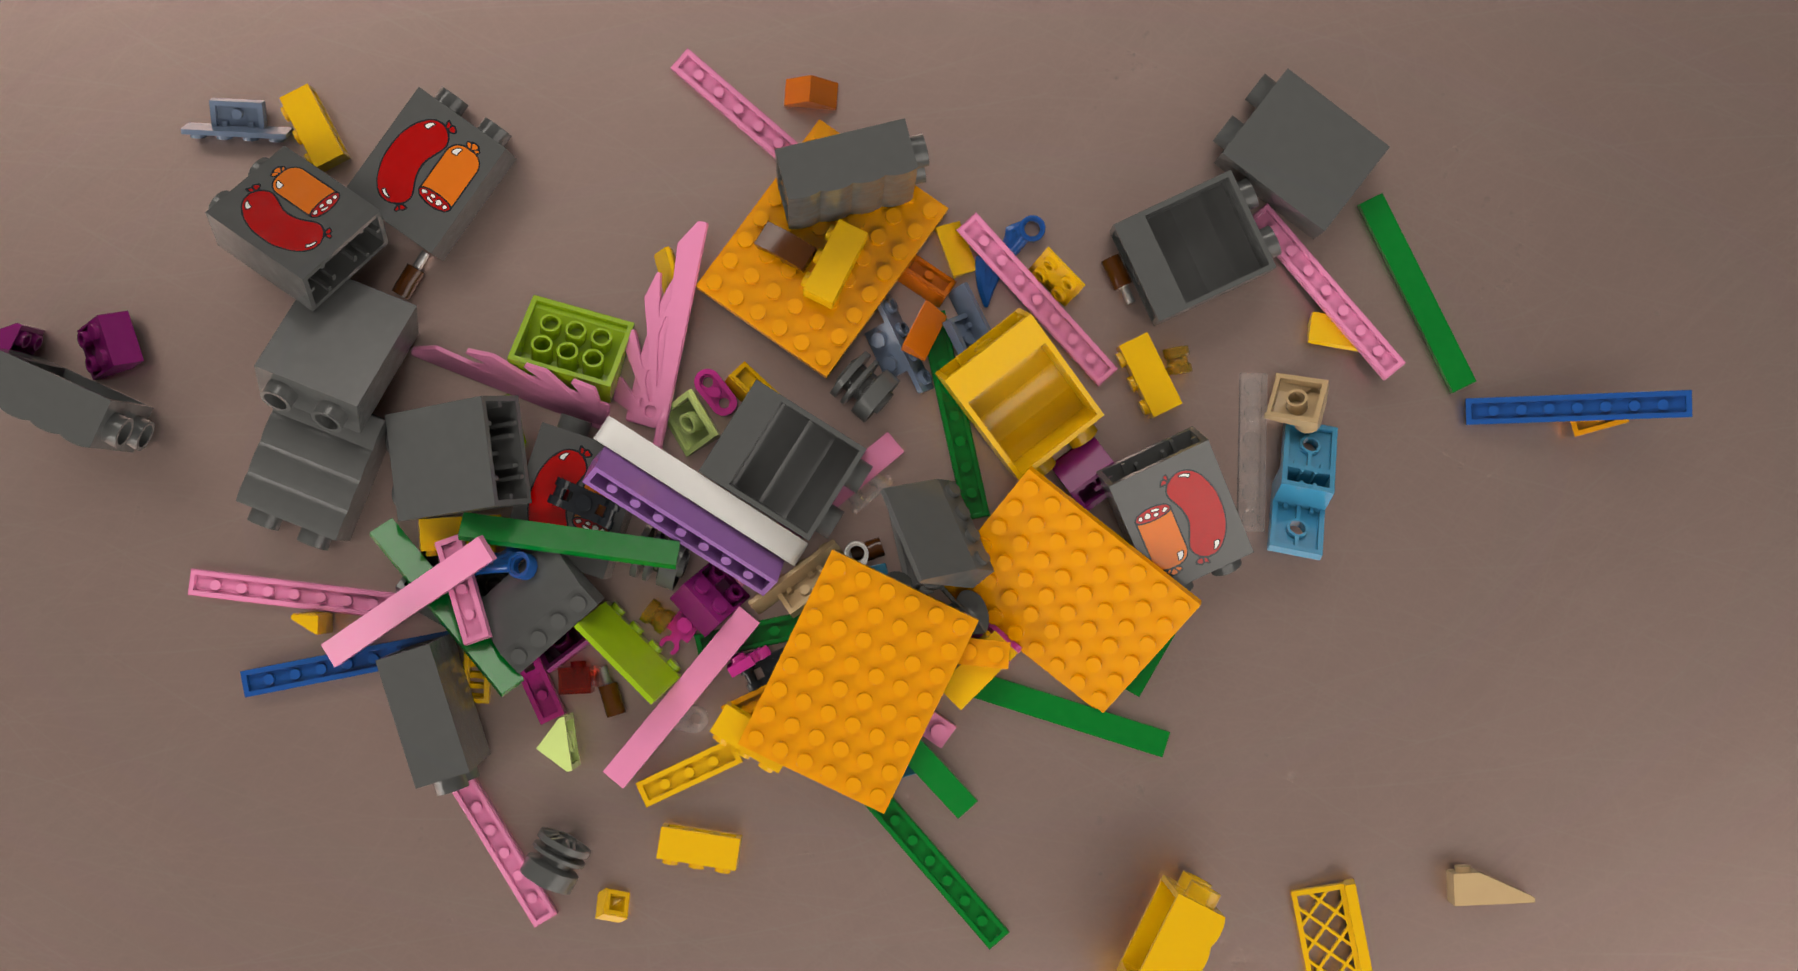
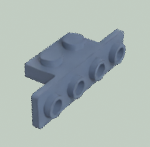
M211 98L209 100L211 123L189 122L181 128V134L190 135L191 138L195 139L217 136L219 140L243 137L244 141H257L259 138L269 139L270 142L280 143L286 141L293 134V127L267 126L265 100Z
M967 282L951 290L948 295L958 316L942 323L958 355L991 330Z
M888 294L878 307L884 323L864 334L876 360L879 362L882 372L888 369L897 377L908 371L919 394L934 388L932 377L929 371L925 369L922 360L901 350L909 333V328L903 322L898 312L896 301Z

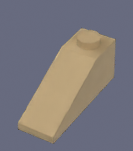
M1458 864L1454 865V869H1446L1447 901L1454 906L1535 903V897L1477 871L1471 868V865Z

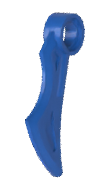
M1030 215L1022 221L1007 226L1003 242L1017 256L1028 242L1034 243L1043 237L1046 228L1044 221L1038 216ZM1028 222L1038 224L1039 233L1036 236H1029L1025 233L1024 228ZM976 256L975 273L977 288L982 304L987 308L1000 278L980 256Z
M507 547L501 552L494 553L497 559L476 572L475 576L509 572L514 578L529 580L537 572L538 564L532 554L522 552L518 548ZM525 559L527 562L526 569L520 573L518 570L519 563Z

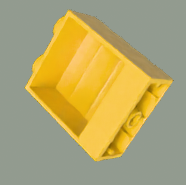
M1021 308L1011 313L935 373L1000 462L1018 480H1020L1030 466L1045 476L1056 464L1052 456L1068 443L1072 448H1078L1090 441L1098 431L1094 423L1104 416L1101 409L1032 314Z
M1183 870L1178 881L1163 874L1116 971H1202L1208 961L1210 948L1220 937L1226 917L1216 907L1221 894L1211 889L1212 885L1188 871Z

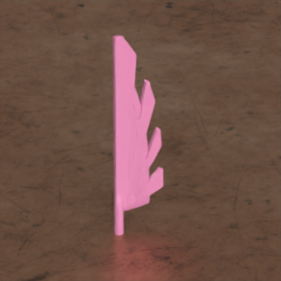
M698 221L678 242L674 276L663 297L662 273H656L644 297L647 336L642 352L637 330L634 329L631 330L626 348V354L635 375L632 390L624 378L619 377L613 398L614 401L627 409V421L656 429L653 444L663 449L709 226L707 222Z
M437 345L414 346L411 350V355L508 394L518 395L523 400L556 413H563L590 422L592 427L598 430L610 413V404L600 400L595 386L573 379L571 384L577 391L572 390L544 367L526 362L524 368L535 375L532 376L490 352L467 349L466 354L483 362L480 363L471 361Z

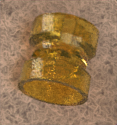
M1188 345L1162 350L1163 358L1167 360V367L1165 369L1169 376L1193 372L1192 364L1188 362V355L1190 354Z
M654 598L643 611L639 620L644 624L650 623L654 631L661 635L676 613L670 609L663 608L661 602Z

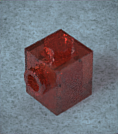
M586 660L570 661V666L558 668L559 695L595 692V687L599 686L598 671H594V665H587Z

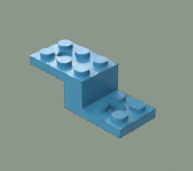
M1283 423L1281 463L1271 487L1268 551L1319 561L1323 556L1325 510L1335 494L1337 427L1321 424L1320 428L1313 433H1302L1294 425ZM1309 443L1315 450H1307L1303 444ZM1290 526L1299 527L1302 534H1295L1291 531Z

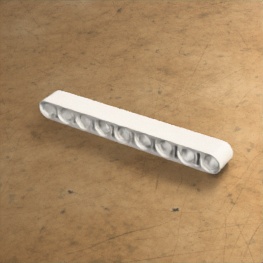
M608 416L593 438L792 566L796 565L808 546L807 542L614 418Z

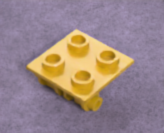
M1049 246L1028 269L1049 290L1053 298L1064 307L1085 286L1084 282Z

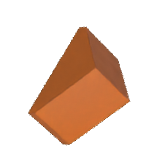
M813 75L786 79L784 106L837 110V82Z

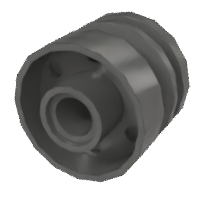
M867 351L846 366L836 379L835 386L830 392L834 397H837L845 390L846 393L840 401L842 404L847 403L852 398L856 399L857 401L851 412L863 422H866L874 413L878 414L893 397L894 394L892 392L900 382L888 369L879 376H876L874 372L879 365L877 360L867 368L865 364L871 357Z
M647 524L640 536L653 538L655 528ZM658 531L655 538L665 539V534ZM680 544L676 570L631 564L629 575L636 578L642 568H644L642 580L647 581L654 571L657 572L656 585L674 590L679 578L683 577L690 558L689 549Z
M542 827L537 834L540 839H536L532 844L541 854L528 853L520 871L527 879L546 890L569 895L579 878L577 873L571 868L583 869L585 862L582 859L587 860L591 850L568 833Z

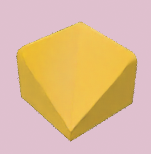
M609 888L601 890L597 896L595 919L621 923L628 919L630 893Z

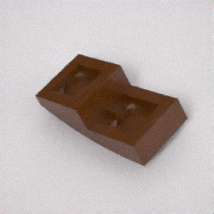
M771 222L766 223L754 243L757 248L778 257L783 263L802 272L806 270L817 252L816 247Z

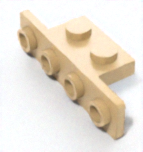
M834 539L823 543L812 555L800 560L786 574L780 575L778 582L764 596L756 593L748 603L758 614H761L780 600L788 613L795 618L802 612L831 550L834 549L840 553H843V550Z

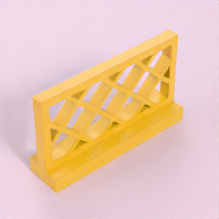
M1354 878L1343 880L1340 883L1291 890L1306 971H1312L1311 965L1316 967L1314 971H1327L1323 968V965L1330 956L1343 964L1338 971H1344L1346 967L1352 971H1372ZM1340 890L1341 901L1336 908L1323 900L1328 891ZM1321 892H1322V894L1320 895V897H1318L1317 895H1315V893H1321ZM1310 895L1317 901L1308 912L1299 906L1297 896ZM1320 903L1333 911L1325 923L1312 915ZM1342 905L1344 909V914L1339 911ZM1300 912L1306 915L1303 921ZM1336 914L1346 920L1347 926L1341 934L1328 926ZM1309 918L1322 926L1314 938L1304 932L1303 927ZM1325 929L1338 937L1330 949L1317 941ZM1347 932L1349 934V940L1344 937ZM1305 938H1307L1309 941H1311V943L1309 944L1308 947H1307L1306 939H1305ZM1341 940L1351 946L1352 952L1346 960L1333 952ZM1314 945L1327 952L1319 964L1309 958L1308 953ZM1352 958L1354 960L1355 967L1349 963L1352 960Z

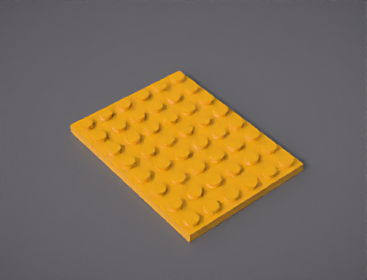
M819 119L803 142L840 133ZM776 177L696 284V288L827 379L946 215L949 208L915 185L912 200L905 204L894 207H880L875 211L865 214H850L841 219L867 232L868 238L833 309H830L803 296L804 287L801 286V283L807 271L812 273L816 265L813 263L814 257L806 270L802 272L783 263L778 257L757 248L754 244L766 223L771 222L816 247L818 251L819 248L824 249L828 241L825 239L830 225L836 226L838 220L831 222L820 221L807 228L789 229Z
M1032 466L1029 467L978 530L985 551L990 556L994 572L974 588L945 586L955 599L963 590L974 591L981 596L988 609L990 624L997 626L1010 640L1015 641L1022 647L1021 651L1092 708L1098 709L1102 713L1108 709L1202 603V600Z
M832 549L738 744L884 814L979 619Z

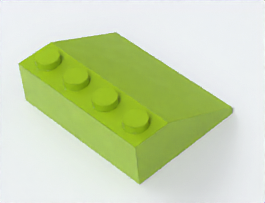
M533 295L507 361L532 376L535 375L524 368L526 362L547 368L567 387L575 391L577 390L571 384L573 379L593 385L597 388L600 400L611 403L626 358L631 330L634 329L635 323Z
M605 601L580 620L574 628L652 704L660 699L680 679L682 674L679 671L682 668L674 659L670 658L667 660L661 654L663 651L662 647L653 639L649 641L642 634L644 629L635 620L630 622L624 616L626 611L616 601L613 603Z

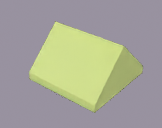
M693 389L687 390L672 402L668 427L686 457L720 438L719 430Z
M573 712L558 718L536 748L566 772L572 771L581 765Z

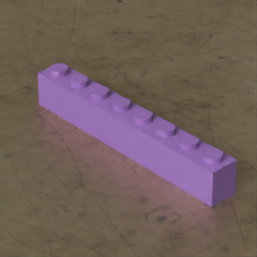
M606 446L592 460L582 481L584 484L673 540L680 541L681 545L762 596L778 582L784 560Z

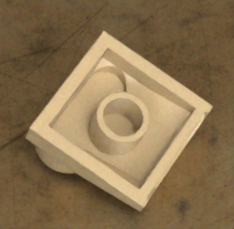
M1276 373L1274 387L1264 418L1294 425L1302 433L1317 431L1321 426L1327 403L1329 380Z

